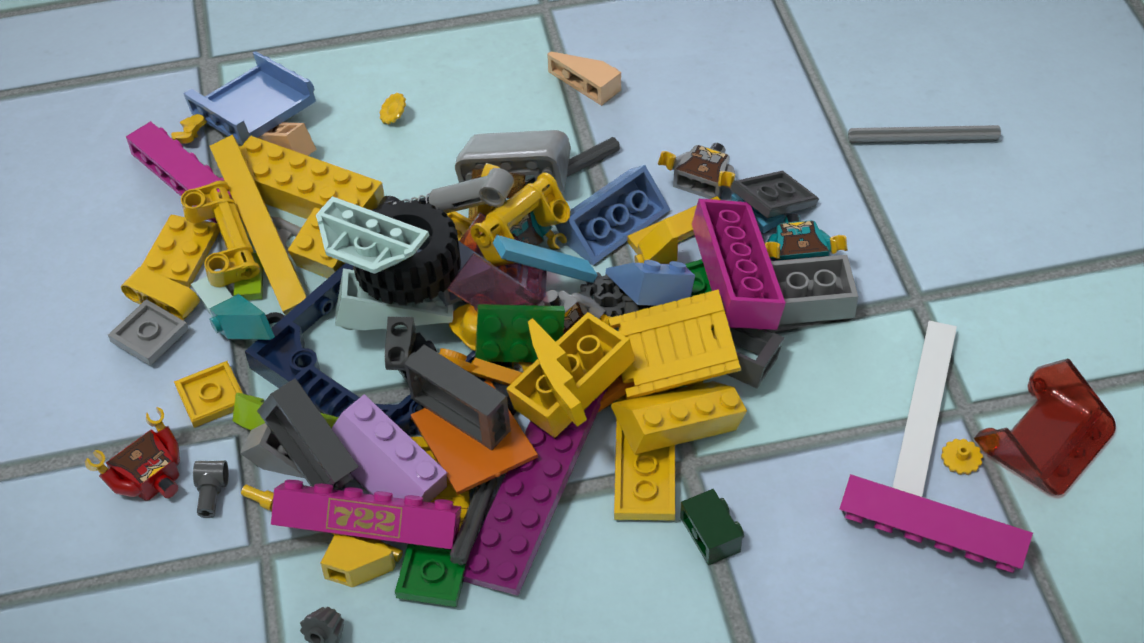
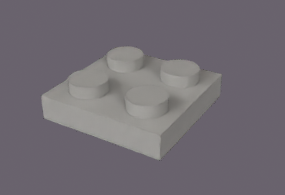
M146 299L108 334L110 342L151 366L189 328L185 321Z

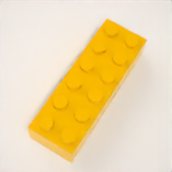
M251 135L240 147L265 204L299 217L308 219L315 207L321 209L332 196L371 211L373 209L376 210L382 198L385 197L381 181Z

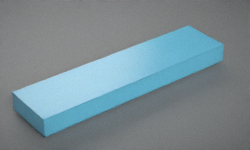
M499 235L493 241L494 247L504 260L593 283L598 276L588 260Z

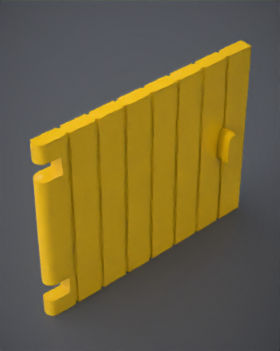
M719 289L608 319L610 327H621V330L618 332L630 339L636 359L621 374L623 383L634 382L635 384L634 387L625 389L627 399L741 371Z

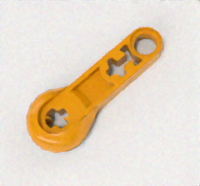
M441 348L439 352L440 355L472 375L487 380L490 379V381L509 386L522 374V372L478 358H474L472 363L466 362V355L453 350Z

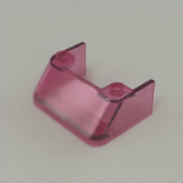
M480 212L459 240L477 254L473 253L447 290L474 306L476 311L477 304L538 306L546 296L547 271L519 263L495 267L484 260V256L472 238L470 230L474 224L482 223L485 220L486 216ZM511 233L515 240L526 243L525 241Z

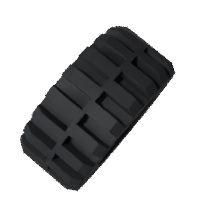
M404 200L396 201L397 204L392 205L387 203L381 205V209L377 211L373 209L372 211L429 232V237L420 246L419 249H422V251L374 274L353 266L356 280L363 291L376 300L381 298L382 302L392 305L393 302H396L399 306H407V303L415 302L416 305L423 303L424 299L429 298L431 300L439 295L438 292H444L450 287V282H454L461 267L458 234L455 224L441 209L436 210V207L429 203L423 205L420 201L414 200L411 203H405Z

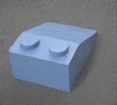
M645 260L644 263H629L606 268L605 272L637 305L657 306L691 297L695 275L686 268V265L677 261H671L669 264H660L657 261Z

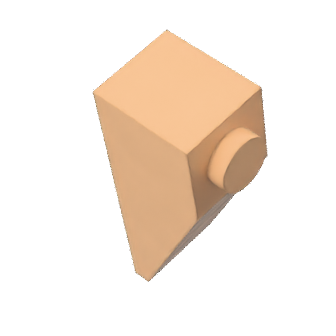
M552 51L547 54L549 73L602 106L621 91V72L604 61Z
M282 122L258 137L259 139L307 156L317 150L304 123Z

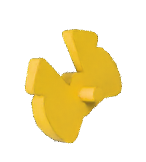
M200 114L188 117L180 121L184 131L172 132L171 137L182 144L191 143L194 138L198 137L197 131L207 121Z

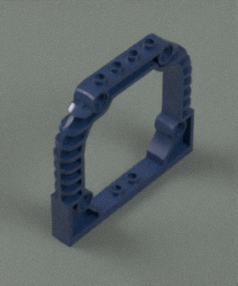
M348 263L340 267L271 328L275 336L273 339L257 340L245 350L251 370L278 388L296 378L318 411L335 417H339L343 411L360 397L320 371L316 353L309 348H304L305 343L302 334L323 315L329 313L332 307L337 304L343 268L354 270L353 265ZM496 284L462 300L466 304L511 305L502 288ZM475 351L467 355L466 362L472 363V360L475 358ZM490 362V363H494V364H497V365H500V366H503V367H507L510 362ZM477 377V378H479L480 380H482L483 382L487 380V379H483V378ZM408 395L396 405L375 404L408 436L416 433L422 437L411 418V414L425 407L411 399V395Z

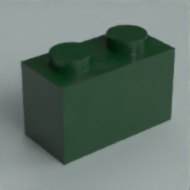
M714 488L681 502L680 519L708 565L741 552L742 539L744 538L743 529L738 521H733L727 502L724 498L718 497Z

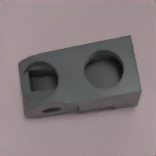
M388 317L385 343L386 370H406L404 363L412 354L414 342L416 341V328L413 317ZM404 325L408 329H395V326Z

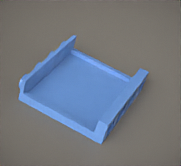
M256 51L253 52V56L257 66L206 96L193 89L183 93L191 114L204 116L207 124L226 136L233 134L236 141L241 145L244 144L250 135L258 138L316 102L313 93L315 89L309 79L303 78L295 71L285 68L282 64H278Z

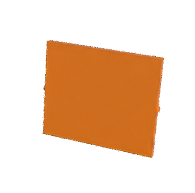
M490 379L484 381L491 387L495 388ZM427 408L411 414L413 422L436 461L447 472V479L457 495L538 458L537 452L509 409L511 431L493 450L485 447Z

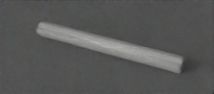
M998 125L851 128L848 131L850 143L998 140L1001 137V128Z

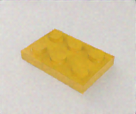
M171 214L141 267H145L190 288L220 233L218 224L208 221L191 223L185 217Z

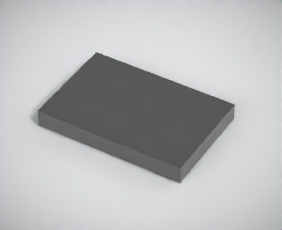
M784 171L733 181L730 188L766 218L815 207L819 200L815 194Z

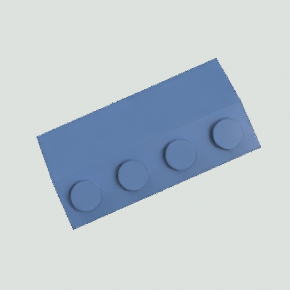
M646 165L627 170L572 208L568 221L555 226L559 233L566 236V245L582 258L588 260L591 265H594L627 241L628 235L646 228L670 211V208Z

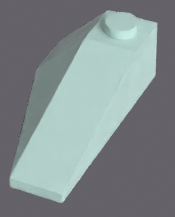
M343 268L335 326L346 330L356 329L362 331L387 329L388 317H413L415 326L450 323L453 321V304L445 306L438 297L431 300L429 298L424 299L423 303L416 305L415 302L407 303V306H399L396 302H393L392 305L382 302L381 298L376 300L362 290L359 282L356 280L354 270ZM397 325V326H395V328H397V327H406V326H404V325Z

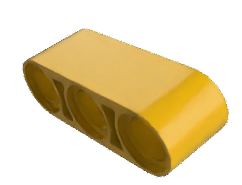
M138 267L121 285L124 295L133 302L141 305L147 299L183 321L200 303L198 295L192 289L145 267Z

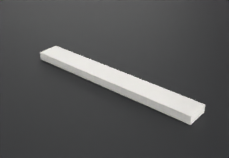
M934 321L928 322L892 487L920 497L923 495L957 326Z

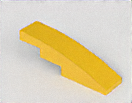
M532 318L528 321L531 339L547 384L561 408L574 424L579 426L587 419L581 402L576 398L579 392L573 376L569 373L572 369L567 354Z

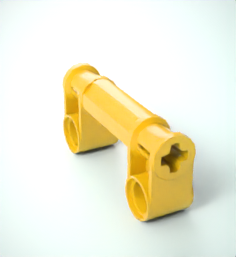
M541 173L537 177V181L524 186L505 201L502 206L487 214L482 223H476L471 227L472 238L477 243L484 258L493 267L515 263L502 259L494 247L493 241L497 235L514 239L509 228L531 211L535 215L538 224L542 227L567 222L570 218V207L552 175Z
M215 181L202 187L189 189L181 196V204L186 220L191 223H200L216 218L227 250L210 254L204 262L208 281L214 287H224L241 280H248L260 273V267L255 263L252 256L253 248L249 242L234 200L230 199L228 193L229 186L225 181Z

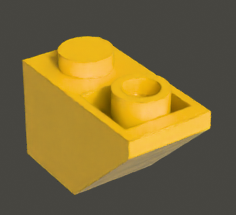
M342 534L334 535L320 562L325 579L350 587H355L389 573L396 566L393 550L382 543H369L357 536Z

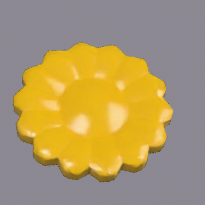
M397 92L391 94L382 104L379 113L380 119L384 124L394 123L403 114L406 106V98L403 94Z
M954 439L952 442H947L946 446L942 448L941 459L944 461L943 464L949 467L950 471L956 472L959 475L963 473L969 475L971 472H976L978 467L982 465L983 454L980 453V448L975 446L974 442H968L966 439Z

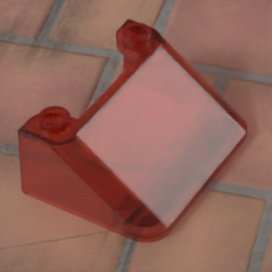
M1068 358L1039 366L1033 371L1029 378L1028 390L1038 400L1011 431L1008 428L998 430L985 428L974 437V440L986 454L1053 496L1064 494L1114 435L1116 430L1114 417Z

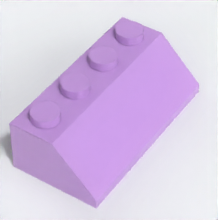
M365 394L343 411L332 427L333 432L359 466L351 473L352 477L371 495H374L375 492L383 491L392 493L394 498L404 499L405 496L413 495L422 497L424 502H431L447 487V472Z

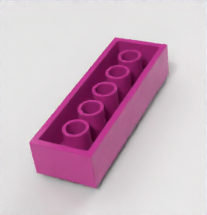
M699 198L692 221V228L711 290L719 289L729 327L777 330L786 303L751 205L747 202Z

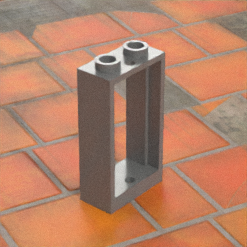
M730 328L734 344L758 354V357L754 360L736 352L741 371L726 375L757 389L776 362L785 337L767 329Z
M423 345L417 352L412 353L404 364L411 399L490 450H493L511 431L506 395L426 345Z
M296 378L272 392L257 412L309 485L314 487L315 484L322 483L332 485L334 490L344 488L348 482L354 479L351 473L359 466Z

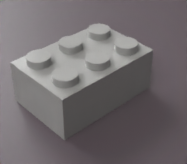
M847 255L771 261L786 303L779 325L855 318L858 293Z

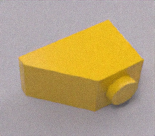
M670 218L663 219L638 243V255L634 257L635 263L653 260L660 264H669L671 261H677L678 235Z

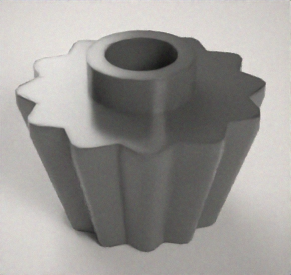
M321 607L307 615L300 622L302 627L300 632L304 635V639L310 643H339L344 628V619L341 618V614L337 613L335 609Z

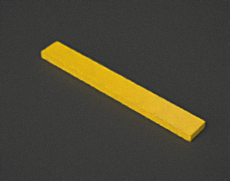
M232 134L209 147L225 182L229 186V192L236 204L283 313L287 315L307 295L241 149Z

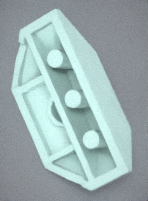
M333 196L316 214L326 255L374 274L413 256L429 237V232Z

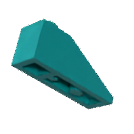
M240 294L209 308L213 316L209 320L216 333L220 332L227 339L271 340L275 337L265 313Z

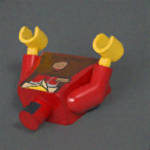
M156 407L157 413L161 417L157 421L151 420L149 414L146 413V422L150 426L156 427L157 431L149 430L107 461V467L104 465L105 455L100 450H94L93 452L94 456L99 459V464H93L86 458V468L90 471H98L100 473L99 477L115 494L129 497L139 496L143 500H150L158 493L167 499L177 493L179 487L174 481L179 477L177 469L180 463L179 444L169 426L164 425V412L161 408Z

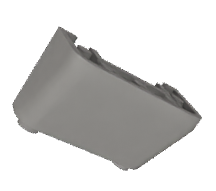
M559 130L473 135L456 158L455 171L458 181L460 183L480 178L484 166L488 163L499 166L501 169L508 171L512 176L534 175L535 180L541 173H548L554 177L560 191L565 192L571 151L569 138L564 132Z

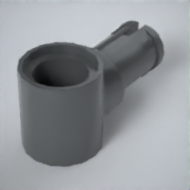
M226 460L195 461L193 482L199 492L197 515L200 517L212 518L215 516L217 494L221 492V487H226L228 484L229 470Z

